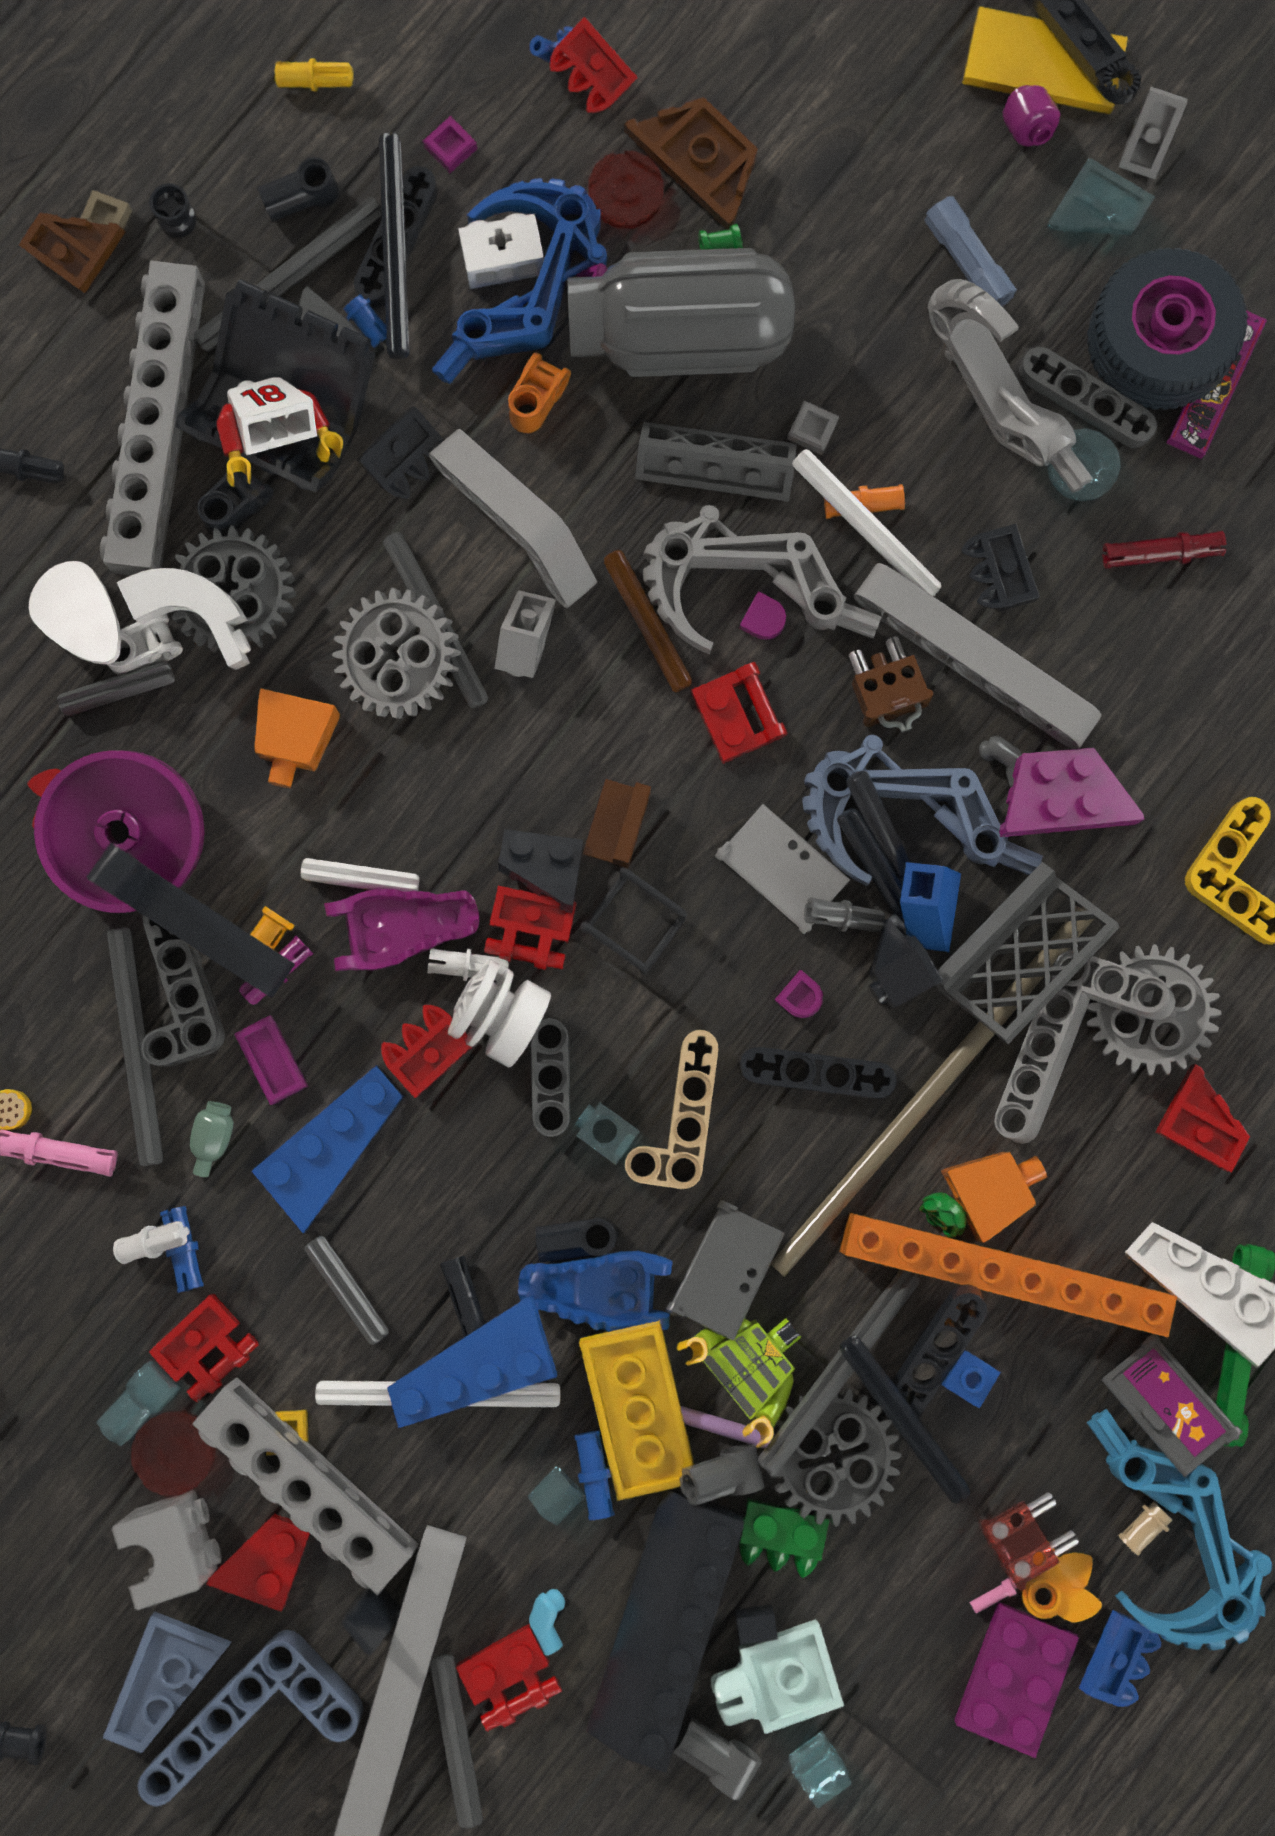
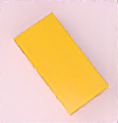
M979 6L962 84L1009 94L1024 85H1038L1048 91L1054 103L1111 114L1114 103L1107 101L1042 19ZM1111 34L1125 52L1128 37ZM1114 78L1111 80L1113 81V85H1117V89L1120 78Z
M660 1320L580 1338L579 1344L617 1501L681 1487L679 1478L682 1475V1468L695 1464Z

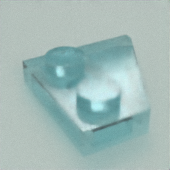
M1088 158L1048 222L1047 227L1051 230L1132 235L1155 196L1095 160Z

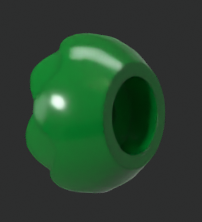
M944 1192L932 1193L922 1199L924 1203L920 1206L919 1211L926 1213L929 1224L941 1227L946 1237H956L957 1234L959 1236L962 1235L966 1228L967 1214L955 1199Z

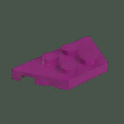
M1094 748L1023 753L1015 762L1012 775L1014 783L1009 789L1006 804H1009L1006 820L1001 824L999 833L1000 837L1136 825L1144 820V815Z

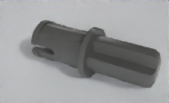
M810 897L807 900L808 904L806 903L804 920L806 923L837 927L838 931L841 932L847 931L848 928L879 932L884 927L885 914L883 911L852 906L848 900H843L840 903Z

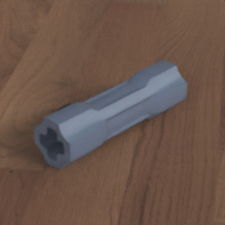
M952 196L946 197L941 202L935 204L926 213L927 216L924 220L937 240L947 248L968 281L985 290L1001 306H1004L1014 297L1017 289L1002 267L993 261L970 227L968 217L955 198Z

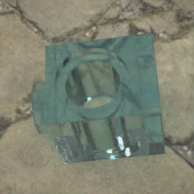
M599 1103L596 1109L588 1105L575 1123V1125L581 1128L576 1136L614 1164L618 1163L640 1132L602 1103ZM601 1119H609L616 1125V1137L609 1143H601L594 1137V1125Z
M823 1731L789 1755L793 1774L817 1809L852 1784L847 1766Z

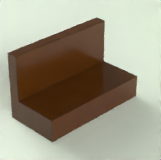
M605 779L583 855L629 868L651 795V786L636 782L635 787Z

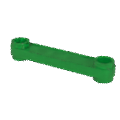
M1239 1244L1233 1253L1232 1263L1238 1265L1240 1269L1270 1282L1275 1270V1254L1265 1247ZM1226 1342L1216 1405L1233 1425L1238 1426L1242 1431L1239 1439L1233 1440L1227 1447H1242L1246 1442L1249 1427L1248 1418L1243 1413L1251 1363Z

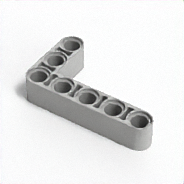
M457 429L429 453L430 459L438 470L526 550L546 587L562 606L568 609L597 584L594 574L564 521L461 429Z
M1070 950L1058 956L1053 967L1066 966L1073 959V951ZM1092 956L1084 964L1085 969L1082 977L1075 981H1068L1032 1019L995 1114L994 1122L998 1132L1013 1142L1020 1144L1028 1143L1036 1138L1090 999L1150 1020H1162L1171 1015L1176 1001L1174 994L1161 979ZM1057 975L1051 976V981H1052ZM1122 977V988L1117 993L1107 994L1105 992L1106 983L1111 978ZM1152 990H1161L1163 992V998L1157 1006H1144V997L1148 992ZM1060 1002H1069L1070 1009L1067 1015L1059 1019L1054 1018V1007ZM1050 1038L1054 1039L1055 1049L1048 1056H1039L1038 1049L1041 1042ZM1032 1076H1039V1089L1034 1094L1026 1095L1024 1092L1026 1080ZM1023 1113L1026 1119L1025 1126L1019 1132L1012 1133L1009 1127L1010 1120L1016 1114Z

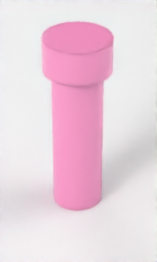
M1008 1578L1002 1581V1584L970 1602L976 1614L1007 1596L1010 1598L1017 1594Z

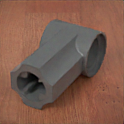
M744 1444L724 1449L720 1452V1457L682 1468V1475L679 1478L682 1493L691 1505H699L726 1495L750 1494L764 1488L755 1444Z
M693 1717L684 1724L678 1734L673 1750L674 1754L708 1775L709 1780L718 1790L735 1800L741 1799L763 1762L757 1753L742 1742L731 1739L729 1742Z

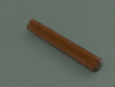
M613 551L604 558V564L671 689L674 692L686 689L692 682L686 667L623 551Z

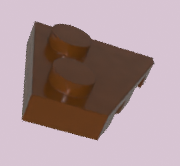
M39 213L19 243V246L76 288L86 293L126 231L116 223L109 222V225L89 222L83 218L71 217L65 219L54 214Z

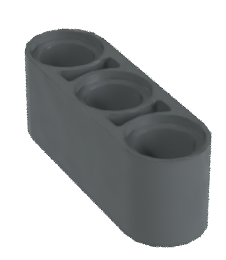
M547 1018L541 1020L531 1038L532 1119L534 1127L539 1133L544 1136L554 1137L561 1135L567 1130L571 1119L569 1035L567 1029L560 1021ZM549 1026L558 1028L562 1035L559 1045L551 1049L544 1048L539 1041L541 1031ZM554 1066L562 1072V1082L555 1089H546L540 1082V1074L546 1067ZM547 1107H557L563 1114V1123L556 1130H548L541 1124V1114Z

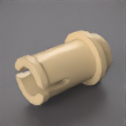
M1155 1502L1149 1507L1144 1504L1142 1508L1145 1511L1123 1533L1118 1535L1137 1556L1163 1529L1166 1532L1170 1530L1168 1525L1173 1520Z

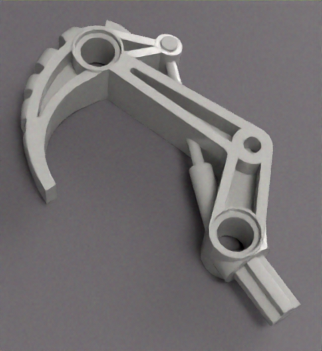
M955 279L938 287L928 302L931 325L945 346L946 358L956 363L997 441L1037 466L1051 464L1072 493L1080 491L1093 478L1071 450L1072 446L1076 443L1073 428L1062 415L1032 404L1029 401L991 334L992 332L1001 342L1016 332L1019 326L991 295L970 281Z
M711 505L704 506L700 510V516L688 523L670 522L664 524V530L656 535L653 542L648 544L644 551V558L650 563V566L643 569L644 583L646 586L651 587L648 596L651 603L658 606V615L666 624L669 623L673 632L681 639L709 655L713 648V642L699 635L691 627L681 606L680 591L690 568L765 570L774 578L773 583L801 607L808 624L818 630H835L837 625L874 638L882 617L845 603L847 597L843 596L838 589L815 543L809 535L798 532L736 536L719 521V511ZM714 528L725 536L705 538L707 533ZM677 547L684 550L687 555L682 560L675 561L668 558L666 552L671 548ZM818 601H826L831 604L834 612L829 615H822L815 610L814 604Z

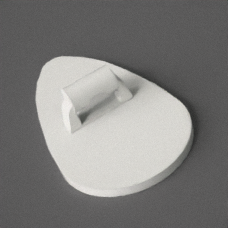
M77 561L64 562L49 569L35 584L30 596L29 612L33 622L50 639L80 659L107 665L115 662L120 655V625L108 592L96 572L88 565Z

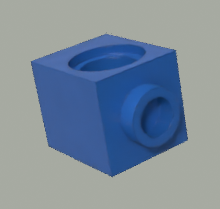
M964 1350L942 1385L980 1409L1001 1372Z

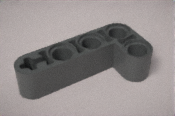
M143 915V926L175 1022L153 1030L144 1037L141 1044V1053L144 1059L152 1065L172 1067L219 1050L225 1039L224 1028L199 951L181 939H171L170 934L175 936L174 934ZM183 949L186 953V961L181 968L174 970L170 965V957L174 951ZM194 986L198 991V1001L194 1006L187 1008L182 1002V996L187 988ZM206 1024L211 1030V1037L207 1044L199 1046L195 1041L194 1034L199 1026ZM167 1037L172 1043V1051L167 1058L161 1059L156 1053V1047L161 1039Z

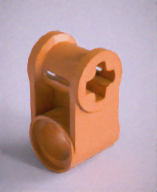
M535 352L530 357L520 379L510 392L508 398L510 422L513 428L518 432L533 433L542 426L553 405L560 399L567 387L571 376L569 369L563 368L560 370L542 360V355L538 352ZM523 405H531L535 408L533 412L527 414L521 413L517 409Z

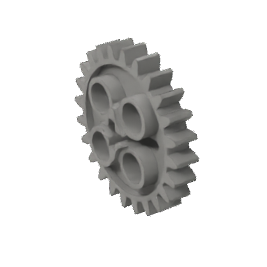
M391 588L389 598L385 593L375 591V603L363 597L361 598V604L364 610L349 609L354 619L352 623L340 621L339 624L347 632L345 636L334 637L336 642L343 645V650L332 653L333 657L343 660V664L334 669V671L341 675H347V678L340 686L348 690L355 688L350 696V700L360 702L364 699L363 710L371 712L376 707V714L378 716L386 717L390 711L393 718L402 719L405 709L408 715L415 717L418 713L417 704L423 709L430 710L432 707L429 697L432 696L443 700L444 696L439 689L441 684L453 686L452 681L446 677L447 672L459 670L456 665L450 663L451 657L461 655V651L450 648V643L459 637L455 633L445 631L453 622L446 617L438 619L443 608L436 604L429 608L430 598L421 595L416 601V592L408 589L402 597L400 590ZM400 616L402 628L396 635H392L390 624L394 618ZM419 627V634L414 636L416 628ZM427 643L430 650L429 656L424 662L420 663L417 659V650L421 645ZM373 645L376 651L375 658L371 663L366 664L364 653L369 646ZM395 647H398L397 653L400 656L398 661L394 660L396 655L393 649ZM379 671L377 680H373V675ZM400 672L403 683L400 689L394 692L390 684L393 675Z
M1153 944L1150 955L1146 956L1140 946H1136L1135 958L1130 959L1123 951L1120 952L1121 966L1157 978L1165 977V984L1169 989L1179 987L1189 993L1190 1003L1185 1007H1175L1171 1015L1165 1019L1154 1020L1147 1043L1144 1045L1139 1043V1038L1146 1018L1100 1002L1090 1003L1086 1011L1096 1013L1097 1017L1087 1021V1027H1099L1100 1029L1093 1037V1042L1106 1040L1108 1044L1102 1054L1106 1056L1114 1051L1118 1053L1115 1064L1118 1067L1126 1059L1132 1061L1131 1073L1134 1074L1140 1064L1146 1065L1148 1076L1153 1075L1155 1067L1161 1065L1165 1075H1170L1172 1062H1175L1182 1070L1186 1069L1187 1064L1184 1056L1189 1055L1198 1061L1201 1055L1196 1046L1200 1045L1209 1048L1212 1045L1211 1041L1204 1036L1205 1032L1217 1033L1219 1027L1209 1022V1018L1221 1015V1010L1210 1007V1003L1218 1000L1220 995L1206 992V989L1213 983V978L1200 980L1198 975L1204 966L1200 964L1192 969L1187 967L1190 958L1189 954L1183 956L1179 961L1175 960L1173 947L1169 948L1165 956H1159L1156 944ZM1111 978L1106 983L1105 992L1107 994L1117 993L1123 986V978ZM1155 990L1146 994L1144 1006H1149ZM1162 992V995H1161V998H1160L1159 1003L1161 1002V1000H1162V998H1163V992ZM1123 1013L1133 1015L1138 1021V1029L1130 1034L1120 1032L1115 1026L1116 1017ZM1164 1025L1173 1027L1178 1034L1177 1043L1172 1046L1159 1044L1155 1037V1030Z

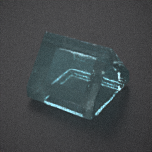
M556 1465L528 1495V1498L541 1517L558 1526L586 1495Z

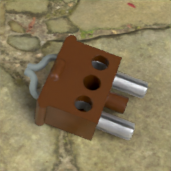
M893 637V639L890 638L886 641V646L893 662L887 663L884 653H877L871 657L874 669L869 670L861 650L851 652L849 658L856 673L852 686L864 714V726L870 727L881 723V725L887 728L898 727L901 732L911 730L912 721L921 715L922 708L929 705L933 696V691L926 686L915 656H905L898 637ZM902 675H908L910 678H905ZM884 681H888L892 683V685H887L884 683ZM865 688H871L874 691H867ZM916 711L907 718L905 726L898 721L887 722V720Z

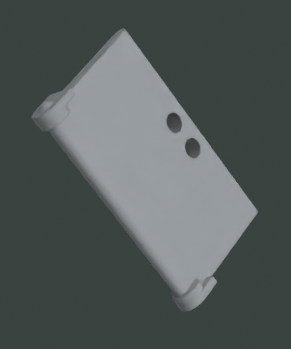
M764 804L760 806L730 842L727 841L717 850L715 855L718 860H723L799 927L798 930L803 934L810 931L814 924L806 923L804 920V909L806 903L808 904L807 900L813 897L832 901L850 880Z

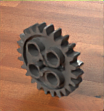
M230 526L228 535L224 537L219 529L214 528L213 539L208 540L202 533L198 534L200 546L195 547L187 542L185 545L190 554L187 557L175 555L176 560L181 565L180 570L204 577L205 570L209 566L214 564L221 565L220 572L216 576L205 579L225 592L231 591L233 581L238 590H232L230 597L238 604L241 610L248 604H258V611L255 615L233 628L235 631L241 629L248 642L254 641L259 648H263L261 636L266 634L276 639L277 636L272 627L275 624L286 627L287 623L282 618L281 613H292L294 611L291 604L285 601V599L296 597L295 590L286 586L295 581L292 572L285 571L290 566L289 562L285 557L278 558L281 551L276 544L267 548L268 540L263 534L254 541V534L249 528L244 531L241 537H239L234 526ZM232 557L236 558V560L234 561L233 572L231 575V571L229 569V560ZM253 565L260 566V572L256 577L252 579L243 578L244 571L248 567ZM179 610L171 616L176 624L184 623L181 631L186 637L195 633L193 641L197 646L201 647L208 640L209 650L212 653H216L219 649L216 639L207 622L198 613Z
M848 1388L844 1389L840 1398H838V1394L834 1397L811 1428L817 1435V1444L814 1449L809 1452H803L798 1446L778 1474L772 1475L768 1472L771 1477L782 1478L774 1488L776 1492L790 1491L785 1504L792 1507L800 1501L798 1514L803 1518L813 1509L814 1521L817 1524H822L826 1514H829L831 1524L834 1526H839L841 1514H844L851 1524H855V1511L858 1509L865 1516L870 1517L871 1511L868 1503L873 1501L883 1506V1499L878 1494L880 1490L894 1491L892 1485L886 1481L887 1476H897L900 1474V1471L890 1466V1460L901 1458V1453L890 1450L889 1445L899 1440V1437L894 1434L885 1433V1430L892 1424V1421L888 1420V1418L876 1419L882 1409L879 1405H873L869 1409H865L868 1401V1396L861 1394L855 1402H852L853 1392L852 1389ZM802 1395L796 1396L798 1404L804 1398ZM786 1406L784 1411L789 1417L794 1409ZM851 1417L856 1424V1432L851 1439L843 1441L838 1434V1426L843 1419ZM778 1420L775 1425L780 1429L785 1422ZM864 1442L868 1444L866 1450L837 1456L836 1465L827 1460H822L805 1468H799L798 1466L802 1460L829 1455L831 1445L838 1450H847ZM864 1459L868 1466L867 1475L860 1481H853L850 1476V1466L854 1461ZM824 1470L829 1477L828 1486L824 1491L814 1493L810 1487V1479L815 1472Z

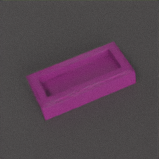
M269 1015L234 1034L270 1105H275L309 1087L273 1016Z

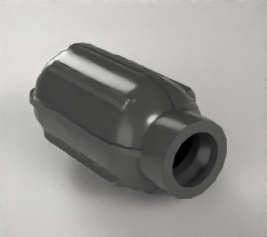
M752 248L630 252L625 254L622 260L611 265L603 276L567 278L571 357L606 356L613 365L627 371L633 377L754 372L758 367L768 365L781 356L792 339L795 322V297L792 280L779 262L768 255L756 253Z

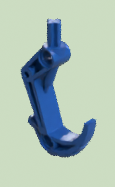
M542 178L531 179L529 183L521 181L492 193L467 214L469 224L474 221H484L495 214L503 212L535 214V218L545 223L554 231L532 291L520 298L515 295L492 309H472L460 316L457 321V329L452 334L454 343L432 368V371L438 375L442 382L451 384L471 358L478 360L480 358L542 349L549 345L567 278H571L585 269L600 263L607 265L606 249L601 244H597L596 241L601 227L600 209H596L593 200L587 195L586 189L578 185L570 189L566 188L565 181L560 179H551L549 183L543 182ZM570 214H575L580 217L576 221H567L564 219L565 216ZM576 250L586 260L569 269L573 253ZM473 330L485 332L482 337L477 339L467 337L468 333Z

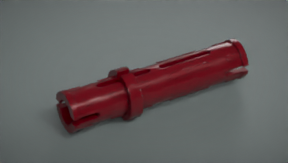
M1224 531L1189 535L1187 532H1178L1176 537L1112 544L1104 543L1102 551L1107 552V554H1102L1103 564L1106 569H1110L1111 567L1178 560L1180 564L1189 563L1193 558L1221 557L1226 553V548H1221V545H1226V536Z

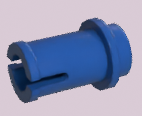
M360 294L350 301L343 310L347 313L346 320L348 322L352 320L364 336L371 339V346L375 348L380 344V341L383 342L387 338L386 325L370 306L372 301L369 298L365 300Z

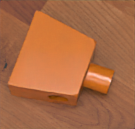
M260 688L255 753L261 759L272 762L268 783L283 788H291L296 768L309 771L317 769L340 717V713L334 705Z
M999 1152L941 1170L955 1200L966 1211L967 1224L975 1240L982 1243L991 1239L1034 1207L1036 1202L1028 1187L1047 1178L1045 1168L1037 1156L1017 1165L1010 1152Z

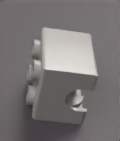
M195 1490L136 1508L112 1527L118 1549L131 1545H140L148 1549L154 1559V1567L148 1569L150 1575L144 1577V1581L129 1586L136 1610L197 1591L217 1570V1564L221 1563L219 1545L216 1539H209L205 1523L209 1522L207 1504L203 1498H197Z

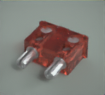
M1049 1492L1027 1505L1024 1501H1019L989 1520H979L978 1526L1013 1587L1020 1590L1025 1589V1583L1058 1565L1060 1561L1057 1556L1079 1544L1078 1537L1053 1550V1548L1074 1537L1076 1534L1070 1530L1048 1543L1034 1518L1056 1506V1500L1053 1499L1032 1512L1030 1510L1051 1499L1053 1495ZM1014 1513L1019 1514L1021 1517V1523L1018 1527H1013L1010 1522V1518ZM1036 1552H1041L1043 1555V1562L1040 1565H1035L1033 1562V1555Z

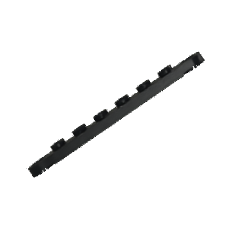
M1028 0L1107 101L1114 104H1126L1135 98L1141 84L1139 70H1135V66L1130 64L1126 58L1127 54L1084 0ZM1120 78L1125 80L1129 86L1127 89L1123 87L1120 90L1121 87L1117 89V85H1113L1111 80Z

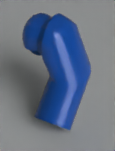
M564 27V32L559 30L556 35L558 40L556 42H551L539 35L535 36L530 42V52L532 55L550 63L554 49L573 28Z

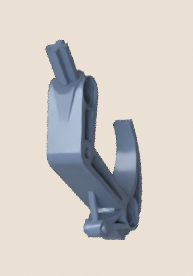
M869 735L862 742L860 749L852 753L844 751L828 752L824 757L825 759L816 766L814 772L806 774L804 784L810 790V795L802 798L803 810L805 813L810 814L811 819L807 822L811 833H816L817 840L815 842L822 852L828 854L831 862L836 867L865 886L870 883L872 876L858 868L848 856L843 846L840 825L837 822V817L843 813L846 803L852 794L848 786L844 791H834L827 783V777L831 774H839L846 780L852 773L865 770L869 773L880 797L923 800L936 812L933 816L960 840L964 854L973 863L987 864L992 867L1000 863L1027 875H1030L1042 863V855L1007 841L1008 837H1000L999 830L1001 825L978 777L970 769L902 770L881 750L883 746L882 740L876 735ZM877 756L890 770H866L865 766L870 758ZM936 801L946 802L949 808L945 804L941 807ZM977 835H985L993 842L992 853H983L977 848L975 842Z

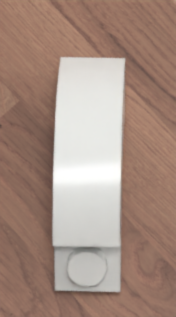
M158 568L136 573L117 582L134 620L145 624L173 611L186 610L198 613L209 625L228 667L237 670L250 664L246 655L247 652L251 651L249 643L241 629L235 631L233 628L247 621V618L238 604L225 591L209 580L185 570Z

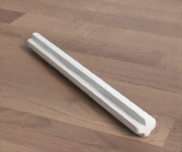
M320 1381L316 1386L315 1399L319 1405L392 1406L387 1387L395 1382ZM536 1383L469 1406L557 1407L560 1404V1385L557 1383Z

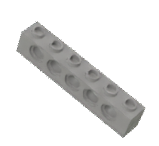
M237 1377L219 1392L192 1423L199 1430V1435L205 1443L214 1448L218 1447L230 1458L231 1466L238 1473L244 1476L248 1475L260 1486L262 1495L268 1501L281 1505L290 1514L294 1525L304 1532H310L320 1541L323 1551L330 1558L340 1560L352 1571L355 1581L366 1589L371 1588L378 1595L409 1560L418 1546V1543L313 1446L299 1437L298 1433L288 1423L282 1421L276 1412ZM236 1423L243 1424L248 1429L249 1439H244L237 1434L235 1429ZM267 1451L273 1452L278 1456L280 1467H275L268 1463L265 1456ZM296 1480L305 1481L311 1488V1494L301 1493L296 1487ZM332 1508L337 1510L342 1517V1522L336 1523L331 1521L326 1514V1509ZM356 1537L367 1538L372 1543L373 1550L367 1551L362 1549L358 1545Z

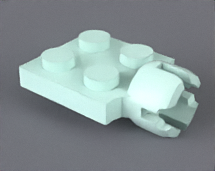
M816 1619L777 1632L778 1640L738 1646L740 1662L735 1667L716 1673L711 1677L712 1691L716 1696L715 1702L719 1714L726 1725L732 1726L749 1719H756L760 1721L761 1727L766 1734L844 1706L821 1628Z

